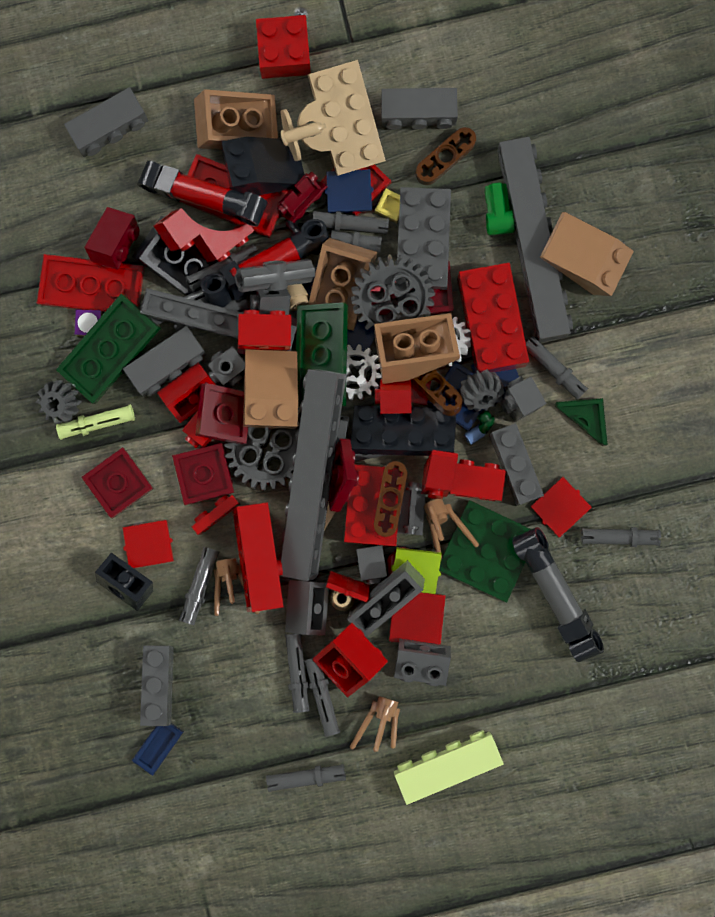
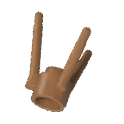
M435 499L424 505L436 552H441L439 540L443 541L444 537L440 524L448 520L447 515L453 519L475 547L479 546L474 536L454 513L450 504L444 505L442 499Z
M236 558L216 562L217 569L214 570L215 616L219 615L221 579L222 582H226L231 604L235 602L232 581L237 580V575L243 586L241 567L237 565Z
M380 696L377 702L373 701L368 715L350 745V749L353 750L356 747L375 712H377L376 718L381 719L375 739L374 752H378L386 722H390L391 718V748L394 749L396 747L397 723L400 709L397 708L399 702Z

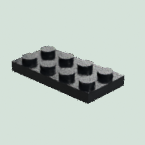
M355 405L351 447L355 454L429 456L432 450L454 453L457 414L454 416L444 415L437 407H411V413L380 414V406Z

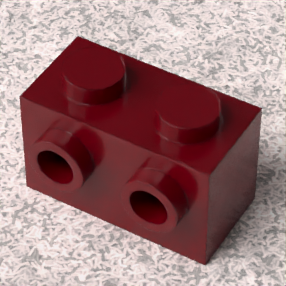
M110 207L106 208L84 247L92 262L118 270L121 263L127 259L129 248L133 241L137 240L140 233L135 216Z

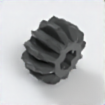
M488 369L482 373L476 371L474 375H467L468 379L461 381L459 391L462 401L468 410L474 409L476 412H479L481 409L487 411L488 407L491 406L496 407V402H500L502 395L505 393L499 376L495 372H489Z
M63 380L50 381L37 392L41 398H38L35 403L40 404L42 407L38 413H46L45 420L50 421L53 419L55 424L72 420L73 416L78 414L79 409L77 406L82 401L76 399L75 396L79 391L71 390L72 383L64 384Z

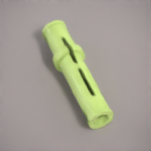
M130 404L84 417V415L78 416L76 420L56 424V429L60 440L78 434L85 436L90 431L134 421L135 415Z

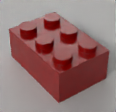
M355 465V470L359 473V480L357 486L353 487L347 503L345 543L396 547L397 530L389 537H382L374 529V520L385 467ZM399 468L388 470L392 480L391 484L385 482L384 487H394L401 490V485H396L397 478L402 477ZM387 492L383 496V502L386 506L393 507L398 503V496L394 492ZM380 508V514L385 513V517L382 522H378V526L382 527V532L387 533L388 529H393V524L389 523L390 514L396 516V511H386Z

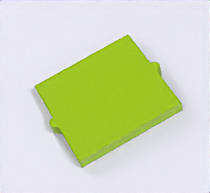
M396 547L394 565L391 566V570L394 572L408 560L425 578L424 588L421 592L436 594L438 577L441 576L439 568L442 554L441 552Z

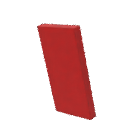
M196 154L187 175L230 189L225 165ZM288 190L259 195L267 200L268 204L258 227L251 226L254 230L253 232L268 238L271 237L280 216V212L277 210L278 202L289 192ZM183 200L179 201L235 225L244 224L235 217Z
M44 254L37 304L76 310H101L105 313L122 293L139 307L145 268L141 265L121 263L118 270L92 262L90 259Z

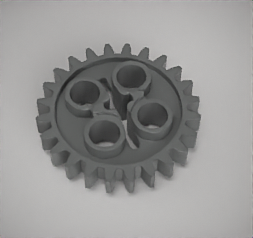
M388 255L387 262H383L381 257H378V265L375 266L369 262V271L365 269L360 270L363 278L355 277V283L358 286L351 288L352 294L355 295L351 297L352 304H355L353 307L354 314L359 313L357 316L358 321H365L366 329L373 326L374 334V324L423 317V314H431L427 306H434L433 299L430 298L435 296V292L431 288L433 286L432 280L427 279L429 277L427 270L421 272L422 266L420 263L413 266L412 258H409L404 263L402 255L398 256L397 261H393L392 256ZM399 277L407 278L403 284L395 283ZM375 286L383 287L378 293L371 292V289ZM395 294L396 298L391 299L390 295ZM407 300L415 301L411 306H403ZM387 308L391 310L386 315L379 314L382 309Z
M248 427L246 444H225L226 449L232 450L225 457L229 460H234L228 465L229 468H238L234 474L236 478L244 475L242 483L247 484L251 480V487L253 489L260 483L263 491L266 490L267 484H270L273 490H276V483L280 482L283 487H286L285 479L293 477L294 466L292 458L297 450L298 443L296 440V428H275L276 431L270 441L272 452L267 451L263 468L260 471L258 466L264 456L261 448L267 447L272 428H264L266 430L264 437L255 439L253 438V432L257 428ZM280 436H288L290 442L287 446H277L276 442ZM250 451L256 452L257 458L254 462L246 463L244 461L246 453ZM271 460H280V469L277 471L268 470V464Z

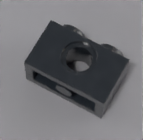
M110 553L95 571L98 584L136 611L141 608L153 593V582L113 553Z

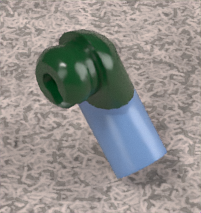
M488 410L478 415L477 419L481 423L464 434V438L470 445L484 437L494 425L495 418L491 416Z

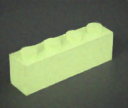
M481 730L471 734L468 741L463 743L460 740L451 742L445 746L446 750L439 753L436 750H432L421 756L422 760L412 763V760H408L397 765L398 770L394 771V775L406 805L504 765L492 734Z

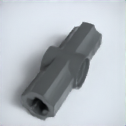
M309 259L290 262L279 260L267 261L262 266L237 269L235 281L240 292L261 289L270 291L284 290L288 288V285L313 282L315 268Z

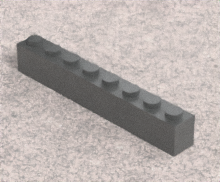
M530 137L503 141L499 143L497 152L503 181L507 185L509 209L513 212L514 234L535 336L539 342L566 338L571 333L570 330L573 329L571 315H567L565 305H568L566 291L562 290L560 285L563 275L540 258L550 238L552 222L551 218L546 217L545 213L547 198L545 192L541 193L540 189L542 174L540 168L536 169L535 159H537L535 144L531 145Z
M308 369L303 380L305 393L304 400H302L299 408L301 422L296 431L297 450L292 458L294 472L289 482L290 501L285 509L287 522L282 532V542L284 544L283 551L278 559L282 563L283 575L281 576L303 581H310L318 577L346 374Z

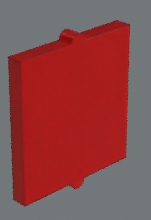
M564 477L530 506L543 520L542 524L547 525L558 538L592 508L580 495V490H575Z
M167 520L122 527L125 540L123 549L127 553L128 565L131 567L139 568L174 561L171 546L173 539L170 538Z
M330 571L326 588L367 602L370 585Z

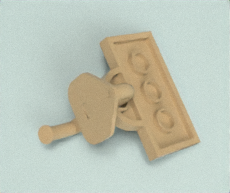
M358 60L308 74L315 101L307 104L300 112L297 127L293 128L287 109L280 111L283 125L281 138L284 145L289 146L295 161L301 160L298 140H302L310 149L319 152L329 151L337 176L386 161Z

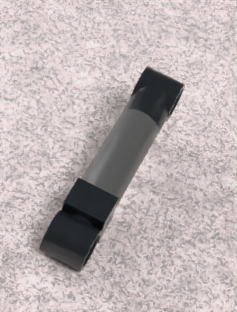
M535 527L513 537L512 542L515 552L529 567L559 622L558 630L565 643H568L574 659L577 662H581L603 653L604 645L598 632L592 629L594 624L586 609L581 610L548 550L549 543L543 531L539 527Z

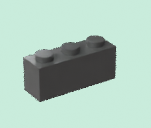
M129 87L64 125L82 156L86 157L99 153L101 148L109 143H117L128 132L140 130L148 122V118Z
M457 88L381 89V127L396 130L402 128V126H412L413 129H424L427 126L448 129L456 126L458 118Z
M185 326L127 365L123 370L143 397L147 395L151 397L162 389L161 385L167 381L171 383L183 374L182 371L188 367H192L198 362L201 364L204 361L203 357L207 354L190 329Z
M515 423L492 432L489 437L502 470H506L505 478L515 505L518 506L544 496L517 424Z
M407 560L369 592L367 602L359 600L350 608L347 620L361 629L365 637H367L423 591L425 578Z
M143 646L140 726L171 725L174 647Z

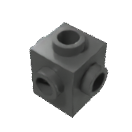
M233 346L227 351L223 352L221 350L211 357L210 360L212 362L208 366L212 371L208 374L217 386L222 383L226 388L229 386L233 388L244 380L242 376L245 375V362ZM226 367H230L228 371H224Z

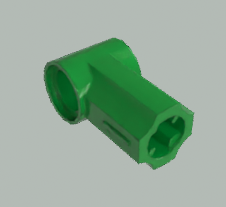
M492 183L485 186L484 193L487 207L486 229L488 236L514 233V217L512 210L509 209L507 185Z

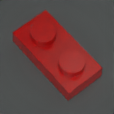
M224 495L214 503L216 508L210 513L204 511L194 519L196 523L191 526L196 534L202 535L232 512V510L241 505L234 495L230 497Z

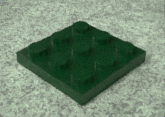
M469 500L460 520L474 536L479 546L475 547L461 529L456 526L442 556L439 570L507 603L526 563L516 554L512 540L513 537L531 529Z

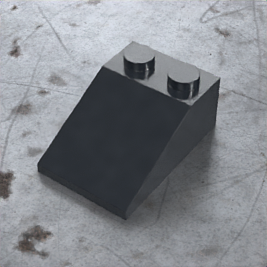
M246 136L222 141L223 159L230 189L241 193L251 192L256 195H265L296 189L294 186L305 175L301 160H294L289 146H285L282 139Z
M154 227L132 256L155 275L186 296L193 293L189 285L198 280L187 283L185 277L218 262L217 260L207 262L195 244L183 252L181 249L170 251Z

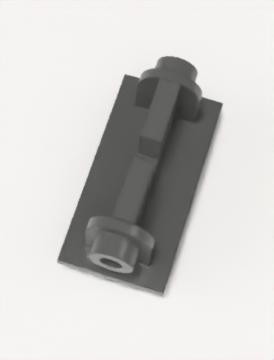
M415 482L405 484L397 530L399 534L423 535L426 494H421L422 484Z

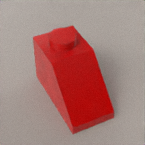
M432 450L424 464L421 494H426L431 499L447 497L451 491L458 453Z

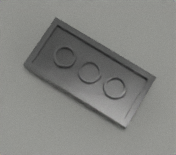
M401 187L398 256L402 255L404 263L409 258H412L413 266L420 263L422 266L421 272L427 270L429 275L427 279L432 280V289L447 290L451 189ZM399 277L396 280V284H403L407 278Z

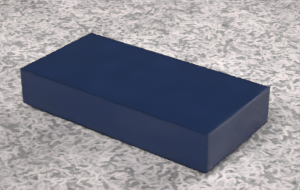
M173 723L169 726H156L132 761L153 776L184 731Z

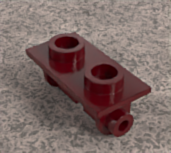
M312 171L309 174L305 173L294 186L299 191L298 195L290 190L278 202L277 210L281 213L280 215L292 223L300 219L306 209L314 201L318 200L322 192L328 187L317 180L318 177Z

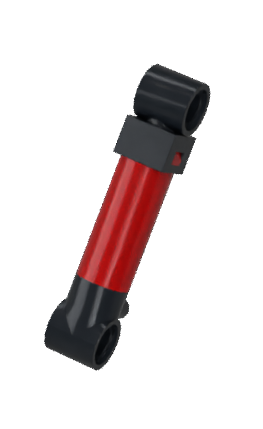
M154 161L146 162L137 183L140 188L150 193L161 194L163 197L177 202L183 200L226 214L254 227H258L268 204L267 200L254 193H241L185 175L179 169L166 165L163 166Z
M311 219L300 228L296 222L292 223L288 220L286 226L293 234L292 236L238 265L235 260L219 268L221 274L211 273L205 276L201 281V288L207 303L223 308L230 303L232 296L237 301L251 293V291L240 292L235 281L237 269L262 266L267 261L279 260L290 262L301 260L310 254L319 255L322 244L329 239L325 223L319 219Z

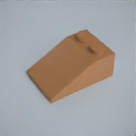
M203 90L194 98L197 146L200 149L222 150V141L246 136L278 138L275 95Z
M562 212L540 258L592 295L612 296L634 251L617 238L566 212Z
M332 238L326 240L322 244L308 305L341 302L348 304L347 329L354 331L359 313L354 314L353 307L355 304H352L351 297L355 295L352 294L351 288L358 286L355 283V277L363 278L360 270L365 269L369 271L368 263L375 264L377 252Z
M451 313L374 324L375 342L383 384L407 381L460 359Z
M245 349L243 427L295 429L298 424L297 352Z

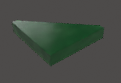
M603 398L555 403V407L599 444L602 446L608 445Z

